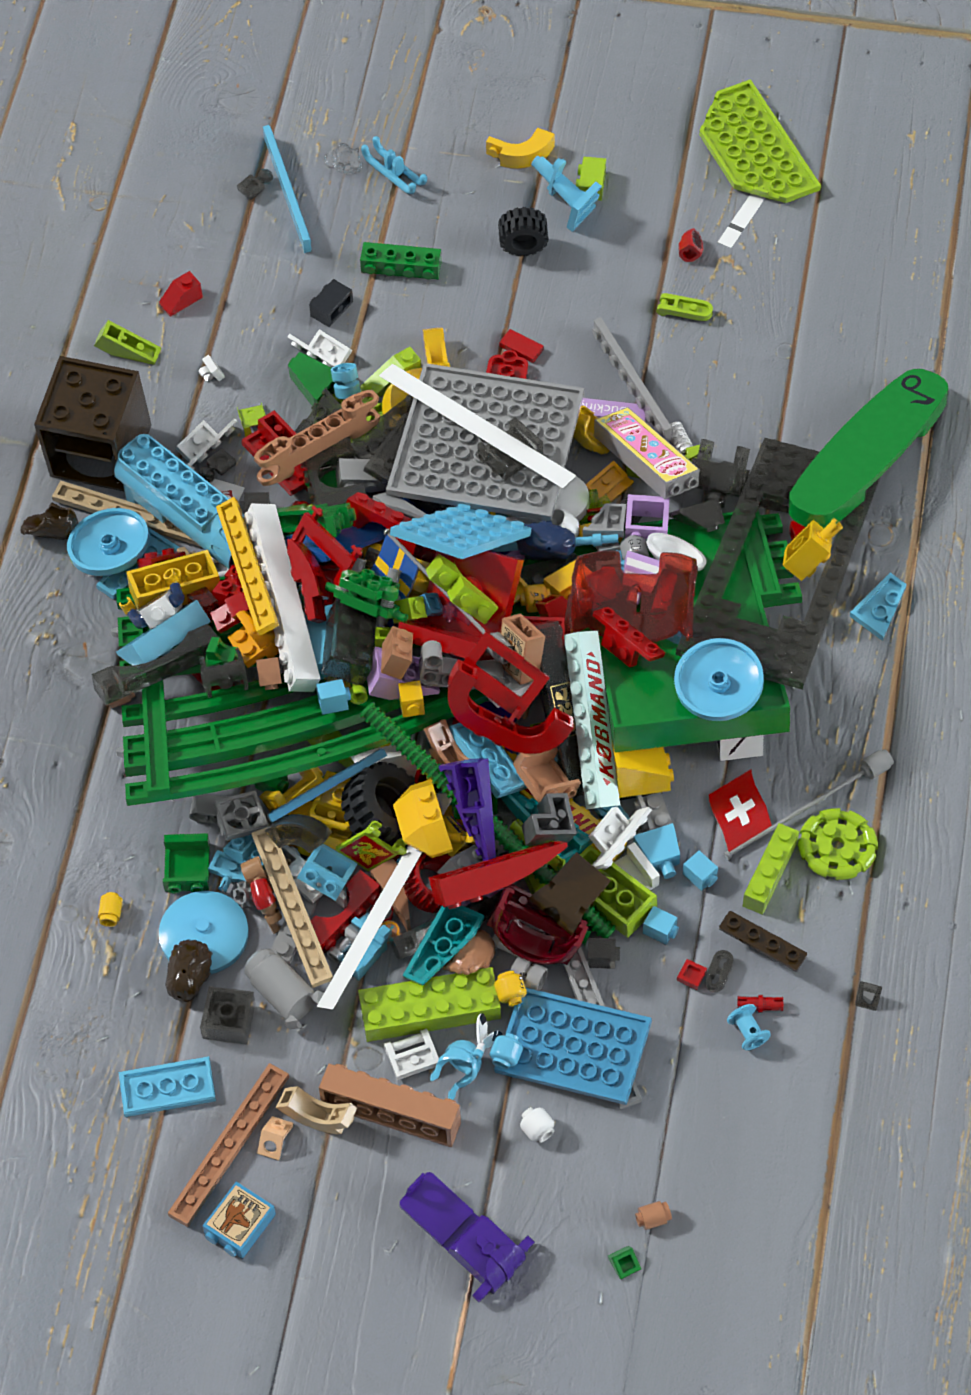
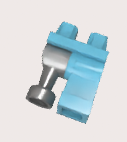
M368 912L360 919L355 916L351 924L346 927L345 938L339 946H333L327 951L328 956L335 963H342L345 958L344 953L353 944L369 915ZM385 925L378 929L352 975L358 981L378 960L381 954L387 950V942L392 936V931Z

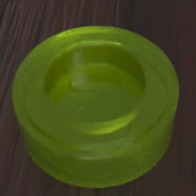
M591 489L589 491L591 508H600L597 489Z

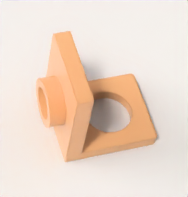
M272 1116L262 1128L257 1153L279 1160L284 1138L293 1128V1123ZM265 1142H274L276 1144V1151H268L265 1148Z

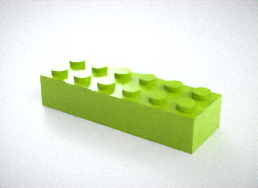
M493 967L479 969L469 975L454 973L431 977L423 986L413 981L358 990L366 1041L371 1042L417 1034L424 1029H427L429 1032L475 1024L481 1013L485 1015L487 1021L501 1019L500 1002L494 987Z

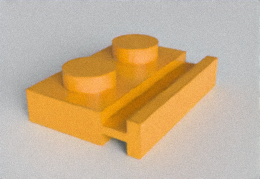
M613 460L592 478L586 486L589 494L603 507L605 504L612 503L634 481L630 480L624 470Z

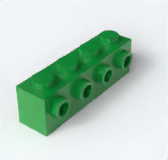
M363 242L360 257L361 273L439 280L442 263L441 249Z

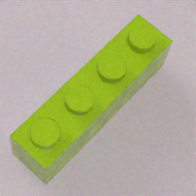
M778 823L744 893L742 907L762 915L764 914L797 846L798 830Z

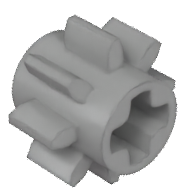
M247 881L238 882V888L233 890L235 902L241 904V908L255 906L250 884Z

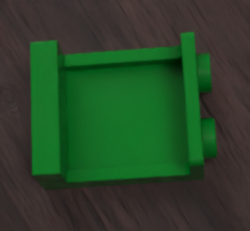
M208 833L164 835L165 870L163 886L165 892L175 894L181 891H209L210 840Z

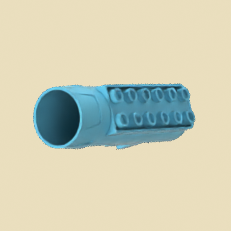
M140 434L124 446L118 453L114 473L115 477L124 484L126 500L141 505L162 523L169 520L204 550H208L210 556L226 568L230 569L232 565H235L216 506L229 500V498L148 434Z

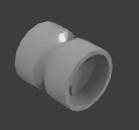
M520 957L516 958L510 970L522 976L526 988L538 991L542 990L548 975L547 968L538 964L532 966L530 961Z

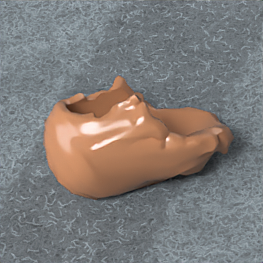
M478 929L476 935L442 967L443 970L469 975L470 973H475L479 968H489L495 954L494 940L489 933Z

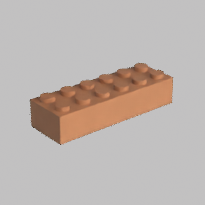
M328 1063L319 1086L321 1101L329 1104L351 1103L357 1107L354 1117L448 1147L453 1146L461 1125L460 1105L456 1101L448 1098L443 1100L426 1091L421 1093L413 1090L408 1085L399 1086L385 1078L377 1079L370 1077L369 1074L363 1071H351L341 1064L332 1065Z

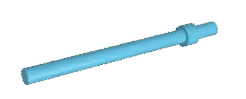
M599 533L588 537H575L576 546L593 545L595 547L607 543H619L618 534L601 535ZM511 542L492 549V552L517 551L518 545L516 542Z

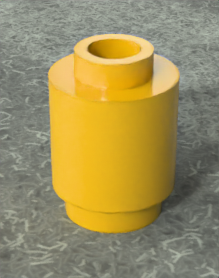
M107 892L100 898L98 918L99 923L103 926L114 927L120 920L123 899L117 893Z

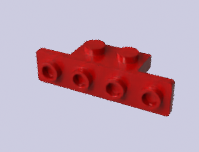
M605 607L593 612V617L606 626L601 645L629 668L636 666L639 654L648 661L665 656V652L657 644L650 641L642 632L635 629L628 621L615 613L613 609Z

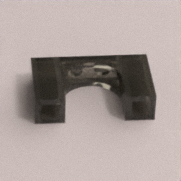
M350 437L344 438L300 464L301 468L306 470L303 471L305 484L309 483L310 485L307 487L309 498L314 499L312 506L328 503V506L345 504L347 499L357 492L366 494L363 483L333 488L326 486L320 481L326 473L336 470L339 458L355 459Z

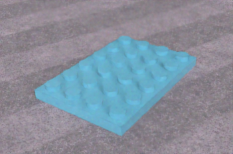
M458 504L456 507H448L443 511H435L434 514H426L421 518L400 522L399 525L391 527L390 535L464 559L529 537L532 528L524 526V523L520 521L506 520V517L502 515L493 516L488 514L486 510H474L470 508V505Z

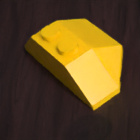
M430 779L411 785L393 804L404 843L434 858L453 852V847L435 787Z

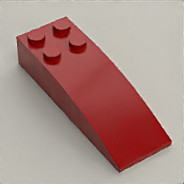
M553 840L428 877L435 904L453 909L461 906L463 901H470V903L483 899V895L509 886L548 863L568 847L567 842Z

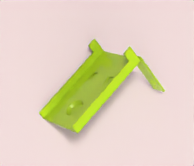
M262 403L259 406L240 410L237 407L245 437L252 434L251 426L258 425V419L266 415Z

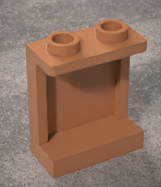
M557 747L537 754L519 753L513 763L517 774L538 803L548 793H567L570 799L576 795L577 789L581 784L579 779L569 781L554 760L558 752Z

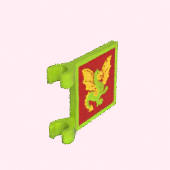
M375 820L365 830L336 846V851L358 863L359 866L369 872L396 855L406 854L407 849L404 846L408 844L404 843L403 838H400L391 847L378 837L381 832L378 829L382 827V824Z

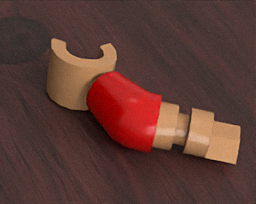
M256 856L241 863V870L245 880L250 884L252 899L257 910H261L262 914H266L264 918L272 933L275 934L281 928L278 921L282 919V915L279 909H276V898L267 881L268 875L266 870L263 869L259 856Z

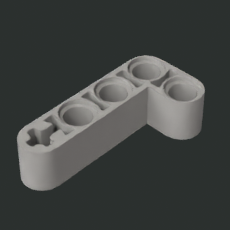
M434 640L425 642L422 646L419 660L421 683L426 686L448 687L450 672L459 658L442 657V646L439 642ZM487 660L476 662L477 666L505 685L504 669L500 662Z

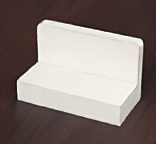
M634 842L627 846V855L614 863L649 890L659 886V873L637 844Z

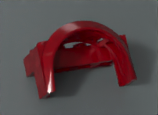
M513 884L504 887L486 925L492 927L498 939L509 951L522 959L539 964L564 963L568 965L582 944L588 930L586 926L587 921L581 919L571 936L555 922L552 916L542 912L529 901L533 894ZM518 919L523 920V921H525V922H527V923H529V924H531V925H533V926H535V927H537V928H539V929L545 931L546 933H548V934H550V935H546V934H542V933H540V932H537V931H535V930H533V929L527 927L526 925H524V924H523L522 922H520ZM510 920H512V922H511V924H510V926H509L508 931H506V929H507V927H508V925H509V923H510ZM553 940H554V941H555L554 946H553L551 952L548 953V951H549V949H550V947H551V944H552V942H553Z

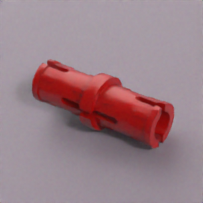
M758 995V997L738 996L737 1008L753 1004L756 1007L755 1011H758V1013H763V1011H783L784 999L783 997H763V995Z

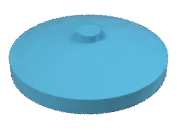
M124 508L104 509L87 516L76 525L68 538L67 551L73 565L78 570L94 576L113 575L130 568L137 563V559L144 556L149 547L150 532L145 520L138 513Z
M715 638L702 641L686 651L677 664L674 682L677 696L689 712L702 719L725 721L743 715L755 705L763 690L764 677L762 665L750 648L735 640Z
M198 891L179 898L166 910L159 926L161 948L168 960L174 945H179L180 941L190 939L207 944L209 950L213 953L211 956L212 965L210 966L211 974L225 970L234 964L244 952L249 937L247 918L239 904L229 896L214 891Z

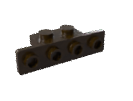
M729 911L719 925V930L795 972L799 970L807 957V952L733 911Z

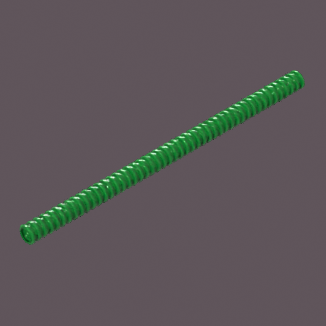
M374 702L368 704L361 712L360 717L365 718L366 723L370 722V726L372 728L375 727V731L377 733L380 732L381 737L385 736L386 741H390L392 747H397L396 751L400 750L402 752L401 755L407 757V761L411 760V764L416 765V769L421 770L422 775L426 774V778L428 780L431 779L433 785H438L437 788H441L442 793H446L448 799L452 798V802L457 803L453 791H449L447 788L449 782L445 773L439 770V765L441 764H437L436 759L432 760L431 755H427L426 750L421 749V745L417 746L415 744L416 741L410 739V735H405L406 732L404 730L401 731V727L396 726L395 721L391 722V718L389 716L386 717V713L384 711L381 712L380 707L376 708ZM493 816L495 841L499 842V846L502 845L504 847V851L508 850L509 853H513L529 847L523 844L524 841L522 839H518L519 836L517 834L513 835V831H509L507 829L508 826L502 824V820L498 821V817ZM548 863L533 872L534 878H538L540 884H549L557 874L553 872V868L550 869L548 867ZM595 906L590 907L581 919L587 921L586 926H590L591 931H595L597 937L600 935L602 937L601 940L606 941L616 930V926H612L610 920L606 921V917L601 916V912H597Z

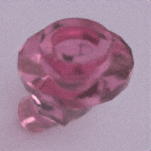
M451 601L444 605L443 618H446L447 623L455 621L457 617L468 626L471 621Z

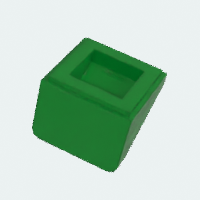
M626 1246L608 1255L609 1261L619 1279H623L641 1270L634 1250L630 1246Z

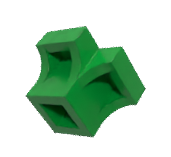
M211 637L205 659L207 683H216L217 680L223 677L235 678L240 665L238 647L224 644L220 637Z

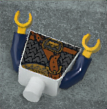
M173 569L169 577L166 574L163 575V578L170 585V589L136 610L129 597H127V604L122 605L121 602L119 603L124 614L128 615L138 629L147 626L149 629L156 627L175 615L183 606L184 595L179 584L180 577Z

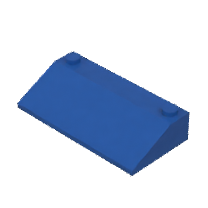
M369 522L360 529L354 526L344 528L334 538L350 553L354 551L351 548L352 545L363 548L384 540V531L387 528L377 522ZM293 534L285 536L286 548L288 546L287 540L291 539ZM306 535L303 544L311 551L317 562L331 560Z

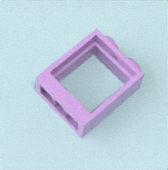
M628 494L625 539L630 535L647 539L652 533L667 534L670 498L663 499L659 496ZM631 517L663 518L662 527L631 525Z

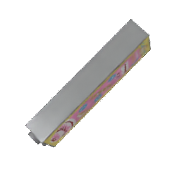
M629 407L594 420V437L663 499L673 497L699 486L700 469Z

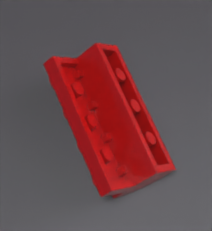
M274 410L258 419V430L243 438L242 445L254 457L257 451L270 441L278 437L290 438L297 433ZM316 454L295 466L294 474L284 481L278 482V484L290 496L302 489L309 491L310 488L305 484L304 479L321 467L324 462ZM263 455L260 459L263 461L268 460L269 455Z

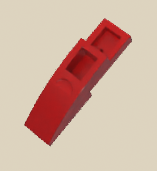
M288 539L287 553L291 562V575L295 582L302 583L301 591L305 599V614L308 621L316 623L325 622L327 620L323 600L329 599L330 594L329 591L325 590L327 582L322 569L314 555L302 542Z

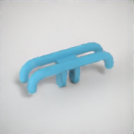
M374 136L372 142L375 150L384 158L385 166L370 154L368 145L364 144L361 146L362 155L365 160L405 193L413 194L416 191V184L423 186L427 183V175L422 174L419 177L404 165L401 156L396 157L392 149L387 151L383 148L378 136ZM403 173L413 182L407 185L398 176Z

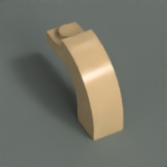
M298 1086L285 1088L276 1106L278 1110L293 1120L330 1134H342L344 1128H348L352 1124L357 1107L351 1103L329 1104L320 1101Z

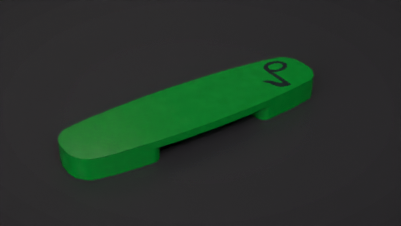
M911 369L897 377L875 395L832 437L797 480L789 495L790 517L805 527L812 520H815L825 528L832 519H836L837 524L865 500L866 490L892 466L917 437L925 436L937 421L947 405L948 383L940 375L925 369Z

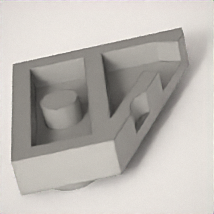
M605 504L600 509V512L592 518V523L588 527L584 526L583 537L599 533L601 535L618 534V537H624L626 504Z

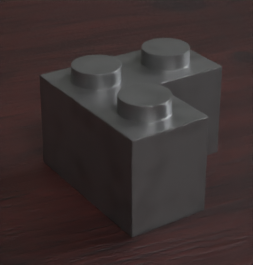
M567 793L546 794L537 804L539 814H532L522 824L526 846H537L553 840L568 843L577 834Z

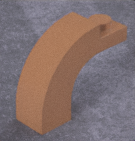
M445 719L424 729L432 747L429 749L433 759L437 760V764L440 763L442 765L470 759L458 748Z

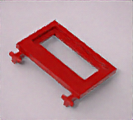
M313 506V514L311 515L309 512L304 513L291 539L303 543L307 535L340 568L332 584L339 586L342 571L352 569L357 558L362 556L363 549L352 545L351 548L354 551L350 554L317 521L323 515V510ZM329 592V594H330V598H329V599H330V600H335L336 597H333V594H334V593Z
M487 631L484 632L463 661L477 668L478 680L473 687L509 712L511 716L509 718L504 716L503 720L513 727L516 724L513 722L515 717L520 719L550 678L515 650L510 649ZM488 647L534 680L522 697L476 665V662Z

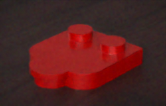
M507 350L502 355H494L489 359L486 373L527 379L528 361L519 357L515 351Z

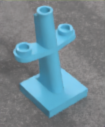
M536 156L531 165L549 183L547 187L549 194L553 196L557 192L571 207L567 228L573 232L596 208L594 203L599 198L597 192L602 186L595 182L586 192L582 191L562 174L566 165L564 159L558 158L552 165L543 156Z

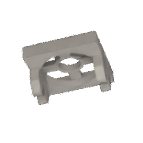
M256 790L214 801L218 827L221 828V835H225L227 841L251 835V833L269 826ZM241 803L250 804V805L253 806V807L248 809L246 806H243ZM234 804L233 813L225 815L226 809ZM245 810L248 815L245 818H238L235 812ZM251 815H254L255 819L257 818L253 826H250L248 823ZM232 820L240 822L242 829L233 828L227 822Z

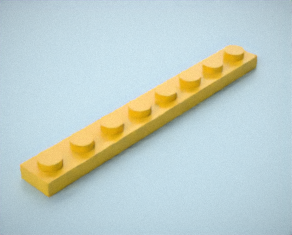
M232 497L216 506L256 631L261 636L278 627L279 623L239 503L235 497Z

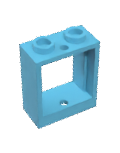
M319 841L297 879L336 901L358 863Z

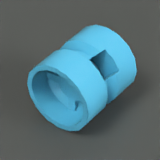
M343 363L331 368L332 380L335 382L334 391L336 398L346 399L361 392L360 383L357 380L356 364Z

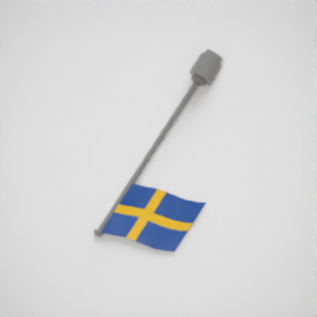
M386 529L384 531L385 539L381 551L371 570L379 576H387L389 567L401 570L399 596L401 599L408 598L412 591L419 569L427 577L428 575L424 566L394 536L390 535V529ZM436 585L450 600L447 591ZM456 606L484 634L485 629L470 614ZM389 618L387 624L389 627H395L393 619ZM500 632L490 633L513 650V646ZM489 647L486 649L497 662L502 664L509 663Z

